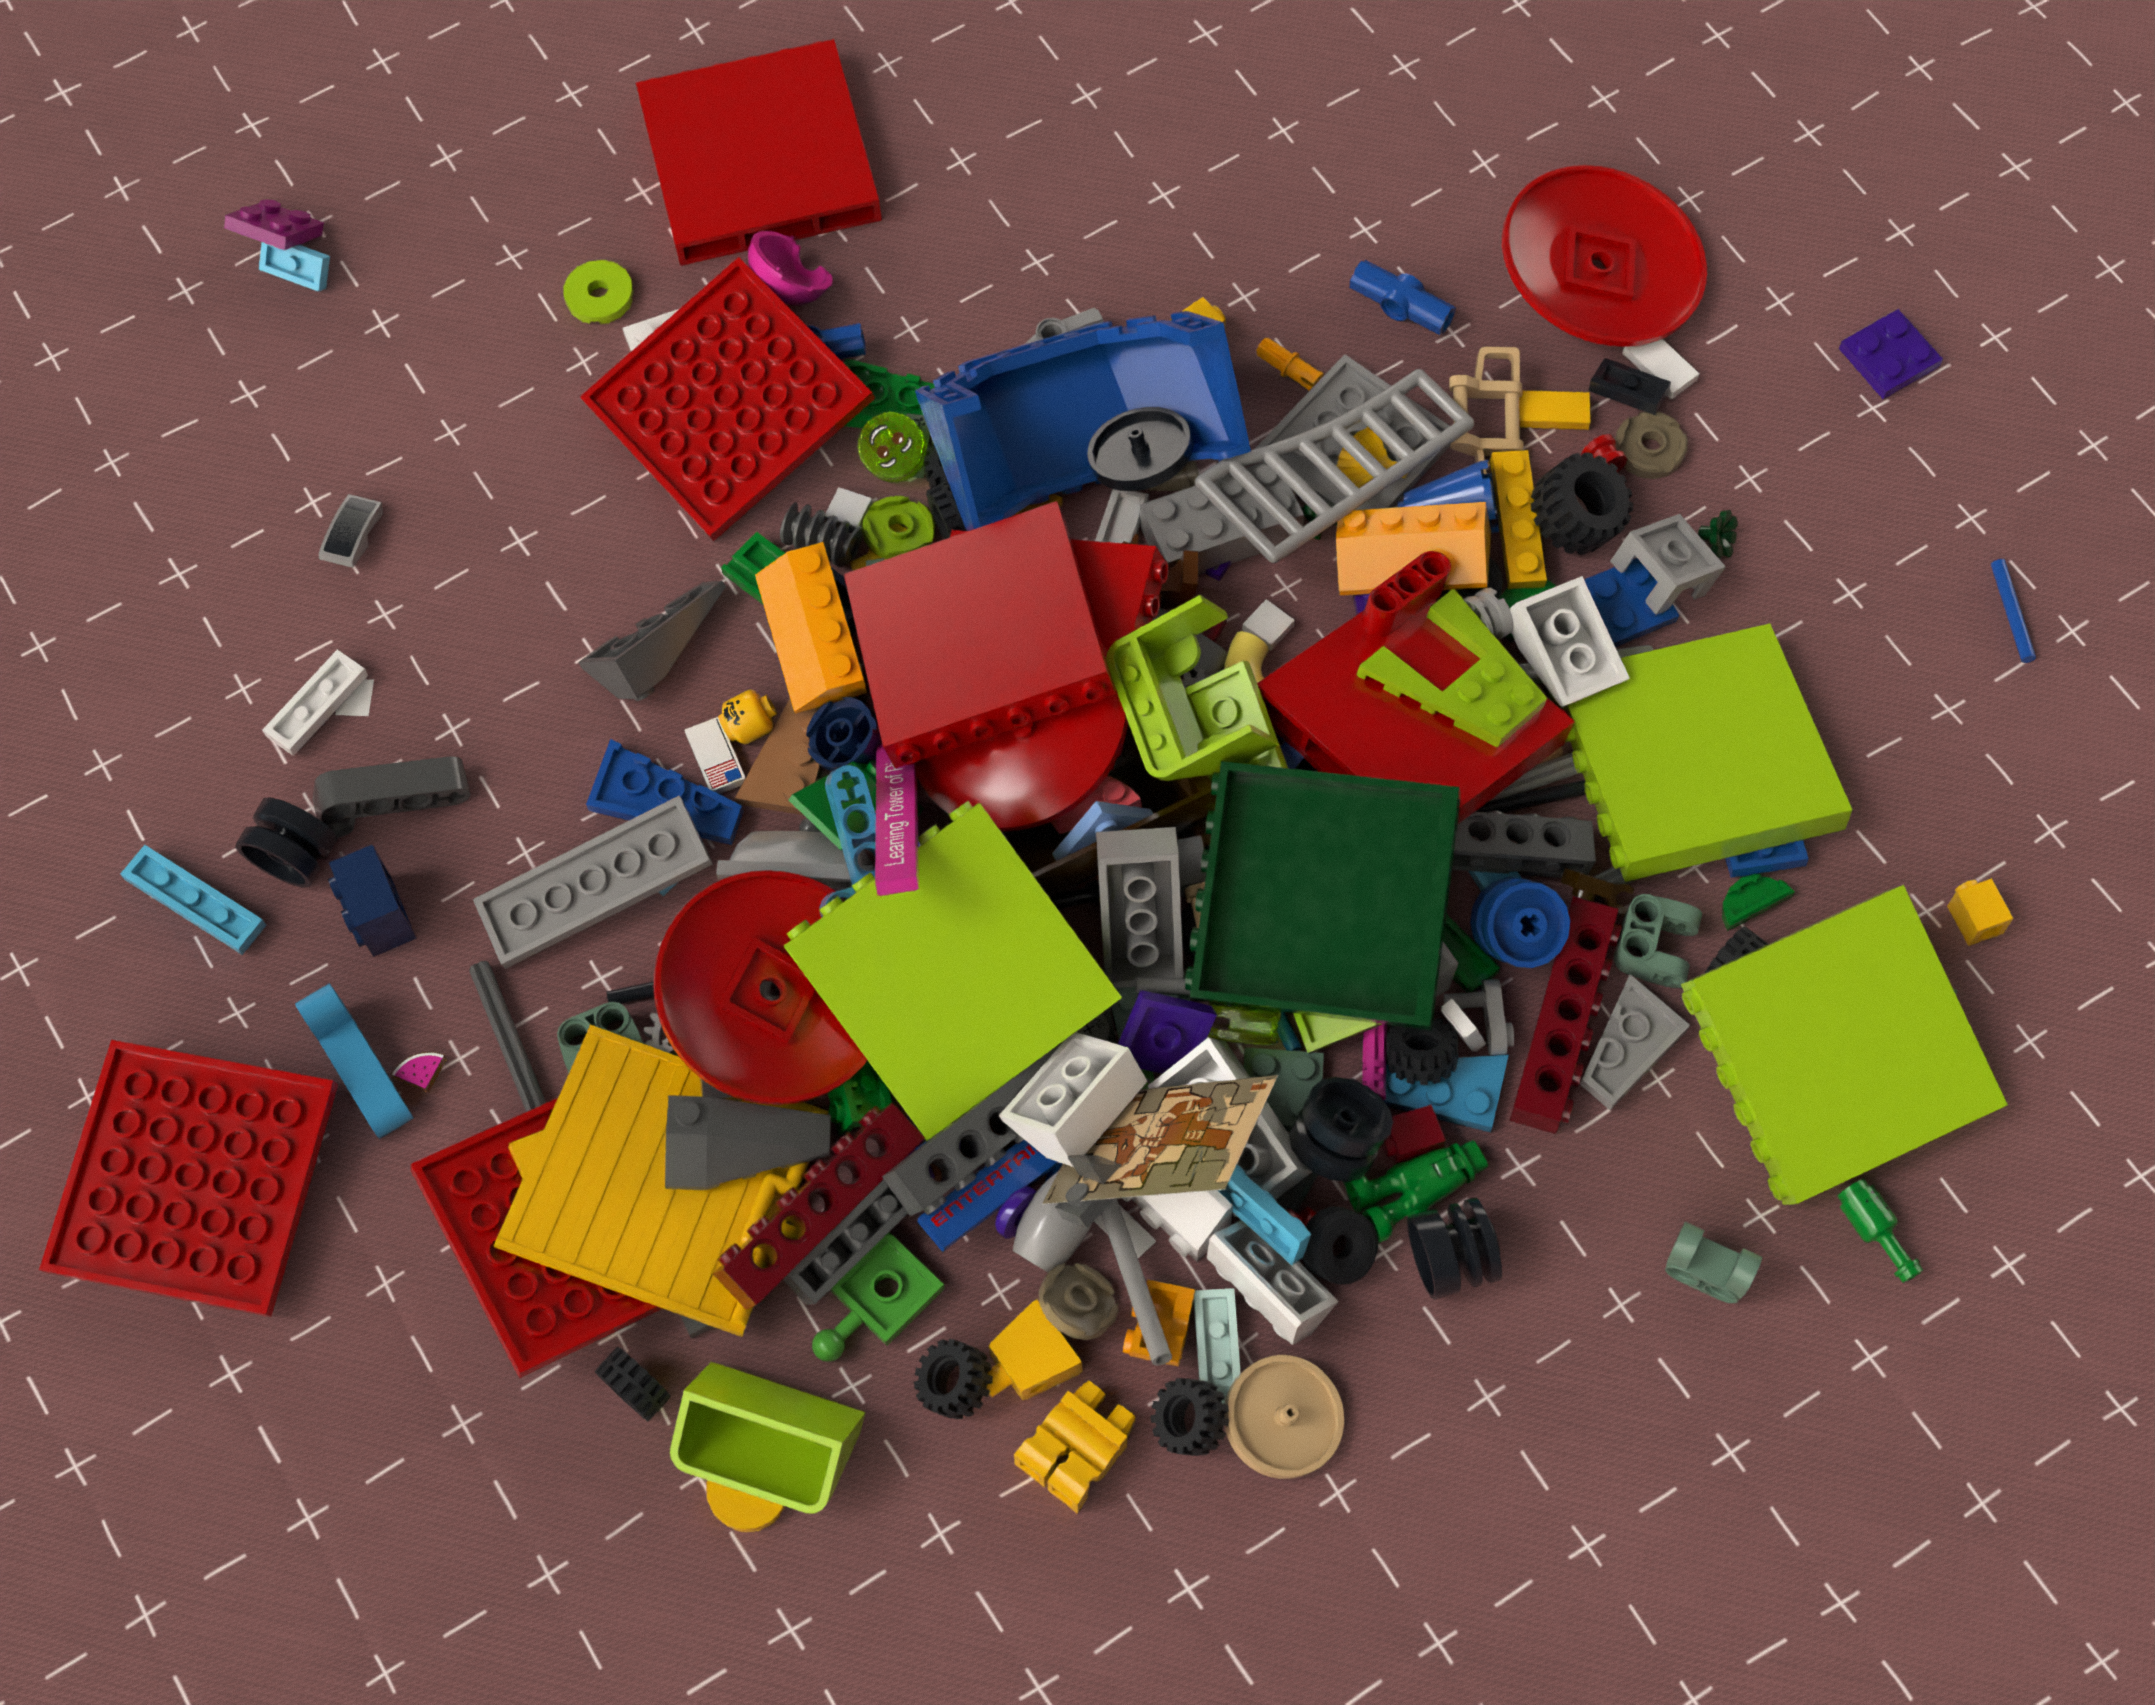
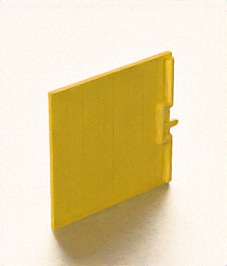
M590 1024L494 1247L742 1337L754 1307L746 1310L713 1275L722 1265L717 1259L735 1242L741 1247L751 1237L746 1232L747 1229L762 1215L769 1219L779 1209L775 1202L791 1187H794L796 1191L799 1190L809 1162L784 1169L777 1167L756 1173L755 1177L744 1180L741 1177L720 1183L719 1187L709 1190L665 1189L668 1095L702 1097L700 1077L676 1055ZM745 1100L740 1101V1102H747V1103H753V1104H760V1103L748 1102V1101H745ZM805 1102L783 1105L760 1104L825 1115L829 1113L827 1110ZM570 1120L553 1168L542 1172L563 1123ZM783 1220L781 1226L782 1233L786 1238L795 1239L797 1234L796 1227L787 1224V1220ZM755 1248L753 1251L755 1264L761 1268H766L768 1265L767 1254L762 1249Z

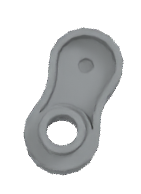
M1499 979L1482 980L1481 992L1444 994V1004L1453 999L1460 1009L1482 1007L1486 1043L1490 1056L1506 1055L1507 1047L1514 1046L1512 1023L1505 1022Z

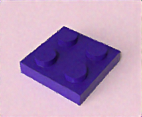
M1899 309L1844 339L1839 347V350L1882 399L1887 398L1939 368L1943 360Z
M1140 990L1117 1045L1130 1049L1140 1069L1163 1074L1207 1039L1217 1016L1215 1008L1206 1004Z

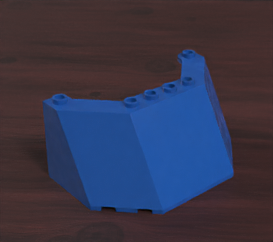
M1189 311L1172 313L1171 320L1157 321L1156 315L1130 318L1126 320L1127 326L1113 327L1112 321L1096 323L966 361L958 366L959 374L955 375V371H949L934 379L933 389L930 390L928 385L915 390L917 400L965 529L971 531L1009 518L1029 504H1039L1049 500L1048 495L1060 491L1062 494L1075 493L1083 489V484L1093 481L1096 484H1102L1094 476L1087 456L1089 442L1104 423L1132 409L1161 407L1180 414L1189 425L1193 439V452L1189 461L1213 459L1220 462L1223 459L1251 452L1224 323Z

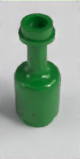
M1861 1179L1838 1194L1837 1197L1842 1203L1840 1209L1861 1239L1866 1243L1879 1242L1898 1269L1894 1273L1896 1278L1899 1277L1902 1283H1906L1924 1271L1920 1265V1260L1917 1258L1912 1261L1894 1236L1893 1229L1897 1226L1898 1219L1874 1185L1869 1186L1865 1179Z

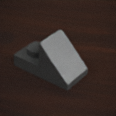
M1098 1155L1068 1156L1069 1161L1080 1176L1104 1184L1122 1165ZM1078 1183L1067 1191L1066 1199L1068 1202L1058 1203L1055 1208L1063 1219L1088 1228L1114 1199L1081 1201L1088 1194L1089 1188L1085 1183Z

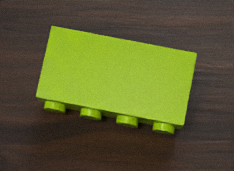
M711 1361L683 1392L670 1447V1456L674 1465L682 1472L804 1513H817L826 1506L835 1491L861 1433L866 1412Z

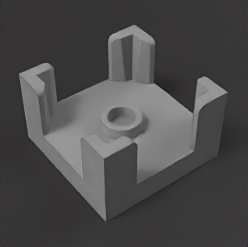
M1680 514L1631 531L1610 560L1616 569L1623 573L1636 556L1657 580L1658 583L1646 598V604L1656 615L1667 611L1679 594L1692 587L1694 589L1691 594L1694 600L1705 596L1726 567Z

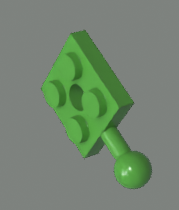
M888 1232L830 1289L851 1312L834 1329H824L815 1335L812 1341L813 1353L818 1359L825 1362L837 1360L844 1352V1340L862 1323L888 1346L945 1289L944 1284ZM891 1278L899 1284L898 1290L893 1296L881 1297L876 1293V1286L882 1279Z

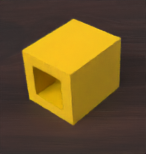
M1992 878L1980 883L1977 880H1970L1959 885L1947 905L1968 946L2003 934L2014 919Z

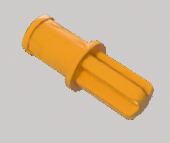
M1264 338L1257 347L1256 354L1258 357L1280 370V375L1283 378L1288 376L1308 389V391L1324 376L1323 372L1300 359L1298 352L1292 354L1270 338Z

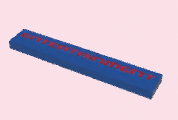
M1023 1140L1006 1151L1007 1154L988 1168L984 1167L976 1173L977 1177L959 1191L955 1189L945 1197L947 1201L929 1215L925 1212L920 1215L917 1222L939 1249L944 1252L997 1212L1013 1192L1024 1186L1030 1187L1060 1164V1162L1046 1158L1026 1140Z

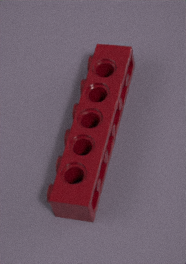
M1572 897L1568 909L1570 918L1569 936L1561 952L1554 959L1509 1121L1552 1134H1556L1560 1122L1568 1124L1574 1100L1567 1099L1570 1086L1578 1088L1584 1065L1577 1063L1580 1050L1587 1052L1594 1029L1588 1028L1587 1023L1590 1015L1597 1017L1603 994L1596 992L1599 980L1606 982L1613 959L1607 958L1606 954L1608 946L1616 947L1622 925L1615 923L1619 909ZM1589 941L1595 945L1596 949L1585 950L1578 942ZM1569 976H1581L1586 980L1587 984L1576 985L1570 981ZM1570 1010L1575 1013L1578 1019L1573 1021L1566 1020L1561 1017L1559 1011ZM1560 1045L1566 1049L1568 1054L1557 1056L1550 1051L1549 1047ZM1544 1080L1551 1081L1558 1087V1090L1547 1092L1540 1087L1539 1082Z
M893 1103L881 1110L877 1106L869 1110L858 1121L863 1127L854 1136L848 1132L832 1146L831 1149L835 1155L828 1162L824 1163L821 1159L816 1162L803 1175L807 1182L798 1191L791 1187L775 1202L779 1209L769 1219L762 1215L747 1229L746 1232L751 1237L741 1247L735 1242L717 1259L722 1265L713 1275L746 1310L756 1306L883 1180L882 1176L899 1164L925 1138ZM867 1138L877 1142L880 1149L878 1157L872 1156L867 1151ZM840 1165L847 1167L851 1171V1184H846L839 1178L838 1168ZM812 1192L819 1194L823 1198L825 1203L823 1212L816 1211L811 1206L810 1195ZM783 1220L792 1222L796 1227L797 1234L794 1240L786 1238L782 1233L781 1226ZM755 1248H760L767 1254L768 1265L766 1268H761L755 1264L753 1260Z

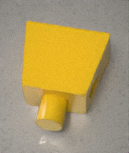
M1037 1299L1029 1304L989 1344L990 1355L996 1365L992 1367L991 1371L987 1372L988 1375L993 1376L992 1384H987L986 1389L990 1390L989 1395L994 1397L1012 1385L1020 1398L1027 1400L1083 1372L1082 1361L1061 1332L1048 1321Z

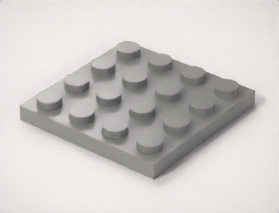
M1344 354L1256 448L1297 436L1330 422L1388 389L1391 385ZM1403 395L1440 432L1450 427V425ZM1391 404L1376 412L1413 451L1428 442ZM1360 421L1346 430L1354 436L1358 431L1368 426L1363 421ZM1332 436L1315 443L1337 466L1342 446ZM1383 442L1388 457L1393 461H1400L1401 459ZM1450 444L1408 472L1406 479H1398L1355 510L1394 508L1398 501L1403 498V493L1410 491L1445 453ZM1300 450L1280 456L1330 507L1346 498Z

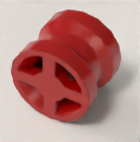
M1604 434L1595 438L1584 447L1581 455L1585 452L1592 453L1594 458L1597 456L1606 458L1608 465L1613 463L1618 468L1616 472H1619L1628 460L1623 451L1616 449V441L1611 434Z

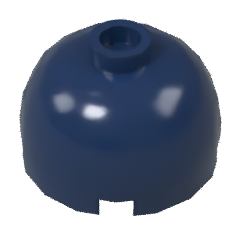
M842 697L843 701L836 703L829 701L823 704L812 716L807 727L806 736L809 738L810 749L807 747L808 752L819 765L829 771H834L851 762L868 764L871 760H876L877 747L882 744L875 713L862 701L852 697Z

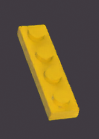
M1528 450L1492 452L1490 463L1508 589L1545 587L1547 578L1540 529L1534 522L1537 513L1531 512V503L1535 500L1531 498L1534 487Z

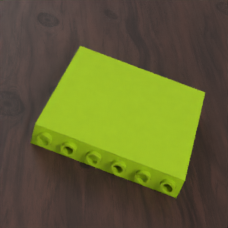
M1770 623L1622 657L1621 661L1628 673L1629 680L1562 708L1548 690L1549 699L1575 721L1566 742L1570 741L1574 750L1572 752V759L1577 773H1583L1586 781L1584 788L1587 801L1590 805L1595 804L1597 809V824L1600 834L1603 837L1607 836L1611 845L1609 853L1612 865L1615 869L1620 868L1625 882L1846 830L1852 813V807Z
M969 801L949 814L953 822L941 831L937 825H934L918 837V842L921 844L918 847L919 889L878 896L875 877L870 872L852 885L856 893L848 899L842 901L837 896L819 909L823 917L811 926L807 920H804L790 930L787 935L791 940L784 945V948L927 1141L1122 998L982 805L977 803L972 807Z
M1904 885L1887 890L1681 984L1684 993H1682L1684 1005L1690 1014H1695L1701 1027V1030H1699L1700 1039L1704 1047L1709 1052L1712 1051L1718 1067H1716L1717 1076L1721 1084L1726 1089H1730L1736 1102L1733 1105L1735 1115L1743 1126H1747L1753 1139L1750 1143L1751 1149L1760 1163H1764L1770 1176L1768 1178L1769 1188L1777 1200H1781L1783 1205L1798 1204L2008 1105Z

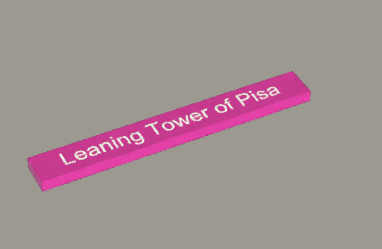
M883 744L878 746L876 750L875 885L878 896L919 889L917 763L894 768L883 748Z

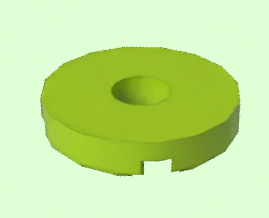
M588 261L576 267L568 275L563 286L564 300L571 314L580 321L591 324L590 321H599V324H606L622 317L630 309L633 301L634 289L626 269L611 261ZM597 288L607 289V293L601 297H592L590 295Z
M890 496L874 502L869 507V512L864 516L862 524L864 542L872 552L884 559L930 545L935 535L934 518L928 508L919 501L916 504L909 501V497ZM893 524H903L908 529L904 532H895L890 529V526Z

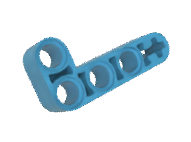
M845 765L832 771L827 776L825 788L853 885L870 872L875 877V867L871 871L863 870L858 864V855L862 850L866 849L875 856L876 814L863 772L857 767ZM842 774L846 780L852 779L854 782V786L849 788L848 791L851 801L856 798L860 800V804H853L844 809L841 803L849 801L848 794L845 789H838L837 782L842 780ZM851 812H858L865 819V827L861 833L852 832L847 825V818ZM852 887L832 892L824 897L819 909L837 896L846 900L856 892Z
M330 983L295 1003L301 1016L320 1042L379 1140L414 1119L350 1012Z

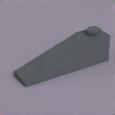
M723 581L702 582L668 603L664 607L666 614L663 615L661 613L648 619H642L635 624L638 631L621 639L617 636L611 638L579 661V665L618 699H635V701L645 699L655 691L653 686L665 678L726 586Z
M668 1095L665 1189L709 1190L719 1187L720 1183L741 1177L744 1180L755 1177L756 1173L777 1167L784 1169L827 1157L830 1151L831 1115L714 1097Z

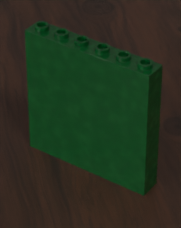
M1221 761L1220 772L1213 773L1211 794L1216 795L1215 811H1208L1206 821V834H1211L1210 849H1204L1201 858V873H1206L1204 889L1198 888L1195 909L1196 912H1201L1199 928L1193 927L1190 941V950L1196 951L1194 967L1188 966L1185 978V990L1190 991V997L1200 1002L1432 1030L1460 808V787Z

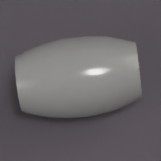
M1059 1170L1041 1186L1024 1211L1017 1228L1012 1250L1048 1273L1058 1264L1065 1263L1072 1256L1092 1225L1091 1223L1088 1228L1063 1219L1055 1208L1058 1203L1042 1204Z

